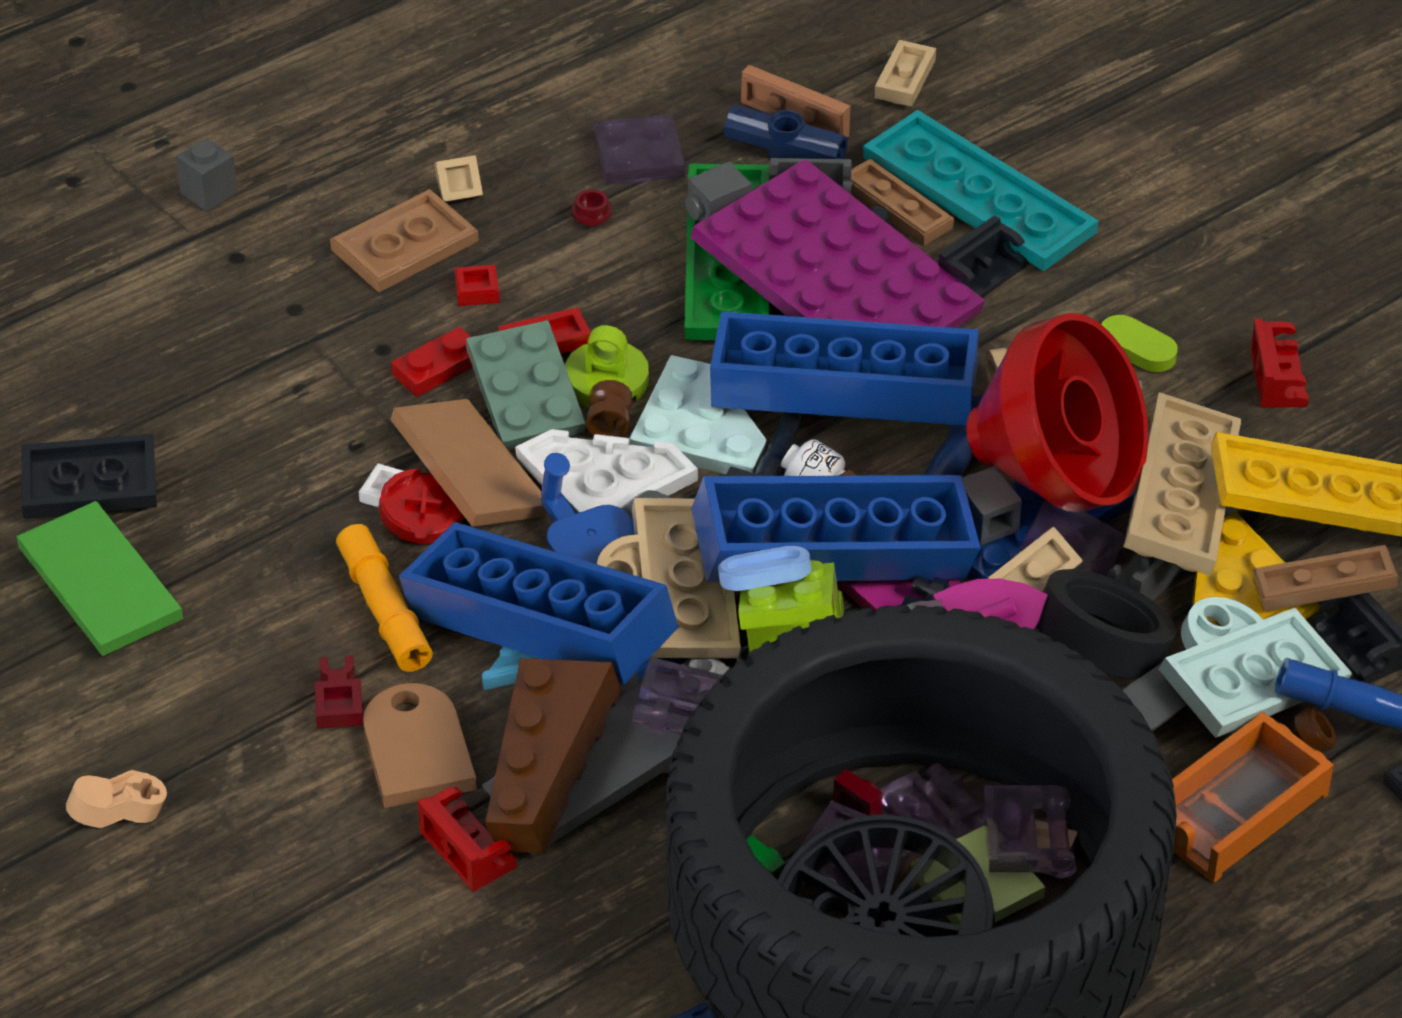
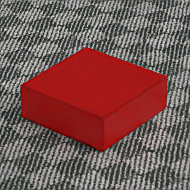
M496 265L454 268L458 306L500 303Z

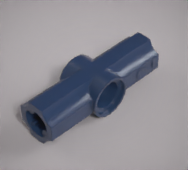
M733 104L724 125V137L767 149L770 158L844 159L848 148V137L804 124L803 117L791 110H781L770 115Z

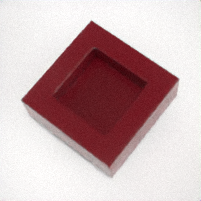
M847 769L834 779L832 807L834 812L846 820L882 814L883 793L872 782L861 779Z

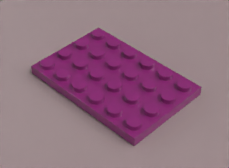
M807 159L802 160L694 225L691 239L786 316L958 328L979 314L985 302L982 297L958 278L952 276L935 260Z

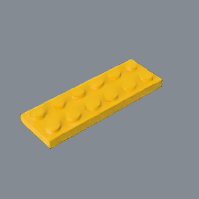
M1221 432L1215 433L1210 445L1221 506L1402 537V464Z

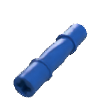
M1290 658L1283 660L1275 682V693L1316 705L1324 711L1329 707L1364 721L1400 729L1402 733L1401 694L1374 684L1338 676L1337 670L1334 669L1326 670Z

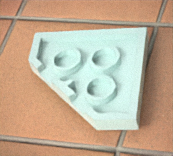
M671 355L629 439V445L654 447L655 441L673 443L697 468L727 474L730 467H735L755 473L760 459L766 453V438L744 409L711 407V364Z

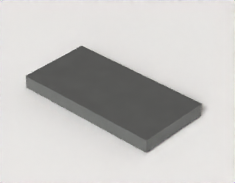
M640 684L621 695L616 706H611L605 718L606 727L599 741H594L585 759L587 766L581 779L575 780L567 796L569 803L548 846L670 768L672 754L677 747L680 734ZM495 777L482 784L485 794L489 799Z

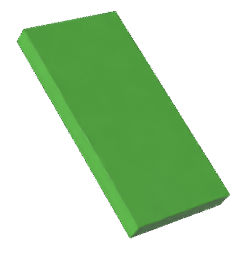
M97 501L17 536L19 549L102 656L119 650L130 643L183 619L180 605Z

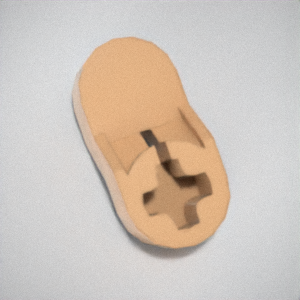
M135 770L127 771L111 779L86 775L75 781L66 802V810L77 822L96 828H104L122 819L138 823H148L157 818L167 796V791L162 781L155 776Z

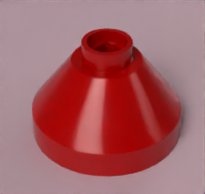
M1079 313L1058 315L1024 327L1011 342L979 406L970 412L967 419L966 432L968 443L978 461L989 467L995 466L1001 472L1065 511L1083 512L1123 501L1138 485L1143 465L1147 459L1148 419L1143 393L1135 370L1115 337L1099 322Z

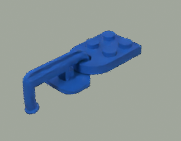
M557 452L551 453L545 458L540 500L542 506L554 522L547 531V545L551 551L597 564L600 553L609 543L620 537L634 535L633 521L625 510L614 505H600L576 514L561 492L563 476L570 469L569 460L566 456ZM649 658L638 670V681L679 666L689 658Z

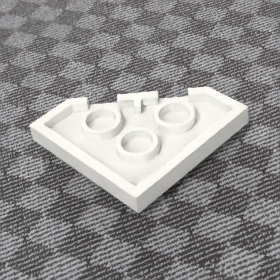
M551 429L515 447L516 460L541 485L543 484L545 458L549 454L556 452L567 457L570 469L563 476L561 492L576 514L600 505H614L621 508L637 494L646 490L658 491L669 496L698 481V468L673 443L655 441L654 447L629 445V438L594 434L593 440L570 438L569 431Z

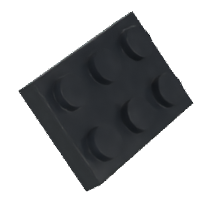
M153 434L21 445L22 511L24 519L65 515L94 501H97L105 512L157 507Z

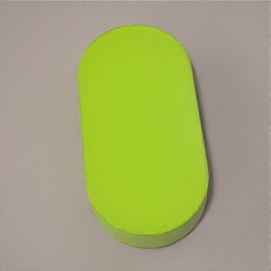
M1126 315L1110 316L1102 322L1101 325L1115 337L1132 364L1155 373L1167 371L1175 365L1178 347L1171 337Z

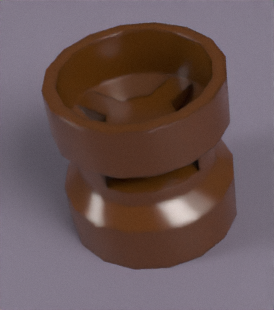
M616 380L600 381L592 387L589 395L590 409L587 412L586 426L593 436L594 434L614 437L626 435L629 430V411L632 404V392L629 387Z

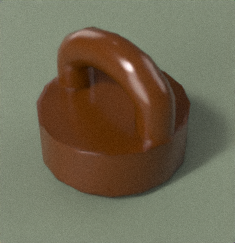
M1310 706L1296 714L1295 724L1290 730L1292 734L1299 739L1301 737L1307 745L1321 753L1335 746L1336 736L1334 729L1321 710Z

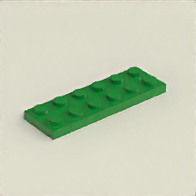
M689 164L688 178L721 164ZM732 164L752 184V191L769 181V165ZM687 211L684 340H716L721 311L769 315L768 300L691 239L693 226L698 224L699 221L694 220Z

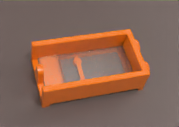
M1261 712L1172 779L1177 811L1173 852L1214 884L1222 878L1224 871L1320 797L1323 799L1327 797L1334 764L1327 760L1320 751L1314 750L1292 734L1285 725L1276 722L1266 713Z

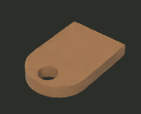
M406 683L383 690L369 702L363 717L364 735L384 808L418 802L424 797L428 799L453 786H457L462 792L477 790L475 772L453 702L445 693L429 685ZM402 703H411L417 706L410 711L395 709L397 705Z

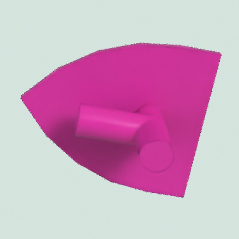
M1000 578L975 579L954 585L933 595L935 600H941L942 607H945L947 611L953 608L964 609L969 612L975 611L981 613L984 617L990 615L1000 617L1002 620L1017 623L1019 627L1026 626L1031 629H1035L1039 623L1048 598V594L1029 585Z

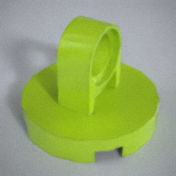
M603 325L594 328L590 333L588 343L573 351L565 362V368L574 393L577 395V401L583 406L589 407L590 390L600 381L616 380L624 383L632 392V398L636 395V401L643 397L649 386L647 359L640 350L627 343L624 333L616 327Z

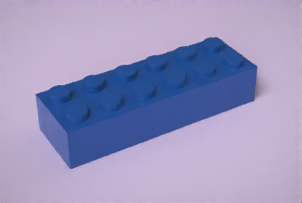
M721 311L710 365L711 407L967 425V419L973 407L978 363L979 330Z
M961 475L703 476L691 508L707 583H720L718 566L728 557L783 546L802 547L809 552L810 560L820 561L822 564L834 562L836 581L915 580L917 575L933 580L935 577L944 580L966 579L980 550L977 532Z
M456 522L399 575L409 608L416 614L419 620L541 659L612 662L617 679L623 685L679 628L668 588L665 584Z

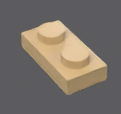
M899 40L875 85V98L912 107L936 60V48Z
M1053 526L987 579L1000 578L1020 582L1043 592L1052 573L1062 569H1076L1083 560Z

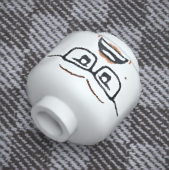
M815 439L805 442L801 447L793 444L780 465L786 469L784 476H838L846 472L844 470V458Z

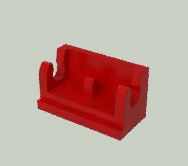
M1254 319L1250 355L1260 407H1307L1309 397L1305 390L1307 383L1306 378L1302 375L1298 343L1296 340L1275 339L1277 335L1282 333L1288 335L1296 333L1295 325L1284 321L1263 322V319Z
M453 786L428 799L424 797L418 801L420 833L474 892L516 869L517 859L512 854L507 853L512 847L506 840L493 842L490 833L469 811L468 805L464 800L452 803L449 807L445 808L449 802L457 800L463 795V792L457 786Z

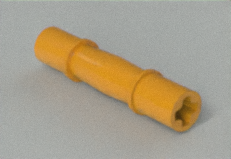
M354 524L344 528L338 534L336 544L349 568L351 579L356 584H359L369 609L379 623L381 638L387 642L401 670L414 672L422 669L430 662L433 652L418 625L419 621L416 614L408 609L400 588L388 570L389 563L387 558L380 552L367 526Z

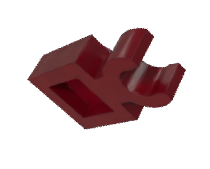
M345 655V666L338 670L329 668L327 657H321L319 661L321 681L314 682L317 729L364 725L361 678L355 679L353 657Z

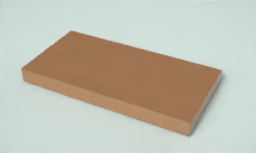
M468 399L396 407L393 409L390 419L472 527L548 515L542 506L539 488Z

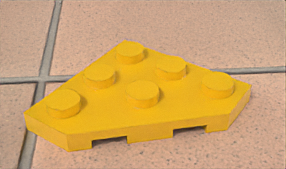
M1236 511L1224 517L1217 560L1211 576L1198 571L1195 572L1192 596L1193 605L1209 597L1228 598L1251 608L1263 620L1292 608H1296L1306 620L1317 614L1321 608L1317 602L1263 612L1253 583L1252 569L1285 562ZM1206 617V619L1212 624L1221 626L1213 618Z

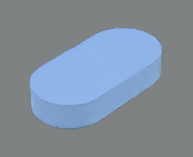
M783 546L734 555L723 560L718 566L720 585L725 589L733 591L800 580L809 575L812 570L809 552L799 546Z

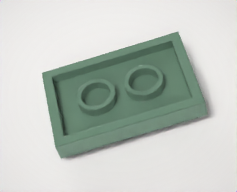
M548 320L466 339V349L494 430L508 450L515 449L516 446L551 429L569 431V436L585 433L586 423Z

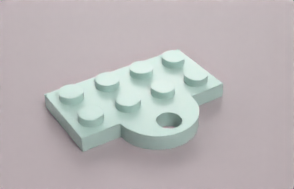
M1223 597L1205 598L1192 606L1181 627V637L1186 650L1166 657L1158 669L1215 738L1243 727L1261 712L1270 716L1303 702L1275 693L1277 674L1285 658L1294 659L1326 670H1337L1338 676L1350 678L1352 675L1351 671L1296 608L1263 620L1246 605ZM1206 617L1213 618L1221 626L1212 624L1206 619Z

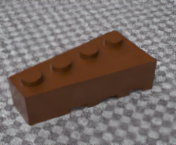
M520 658L485 821L494 843L506 840L512 847L508 852L544 854L569 803L567 796L575 780L581 779L587 766L585 759L594 741H599L606 727L605 718L611 706L617 705L622 694L612 662Z

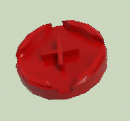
M408 469L395 474L384 484L378 504L380 519L391 533L402 540L416 544H432L454 522L464 523V515L432 474L420 473L421 469Z

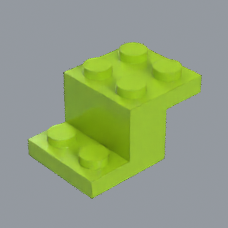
M810 560L812 570L809 575L800 580L741 590L738 614L741 630L746 629L749 653L755 648H760L763 643L769 640L770 643L776 641L778 635L784 632L787 633L792 628L801 625V628L804 629L809 627V622L816 619H824L826 616L835 615L836 618L843 616L842 591L837 589L834 562L822 564L820 561Z

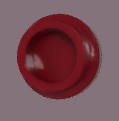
M594 189L584 190L576 196L572 204V217L580 224L598 226L610 219L612 205L605 193Z

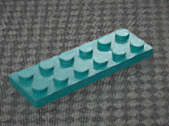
M916 110L863 146V158L865 160L872 159L922 196L973 228H977L994 215L999 217L1001 223L1016 231L1025 241L1020 247L1014 246L1009 241L1011 248L1020 252L1027 259L1026 261L1042 271L1051 267L1097 234L1099 222L1097 219L919 110Z

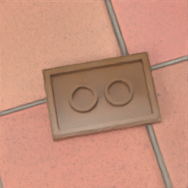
M430 189L330 239L331 250L377 292H381L479 241L478 230Z

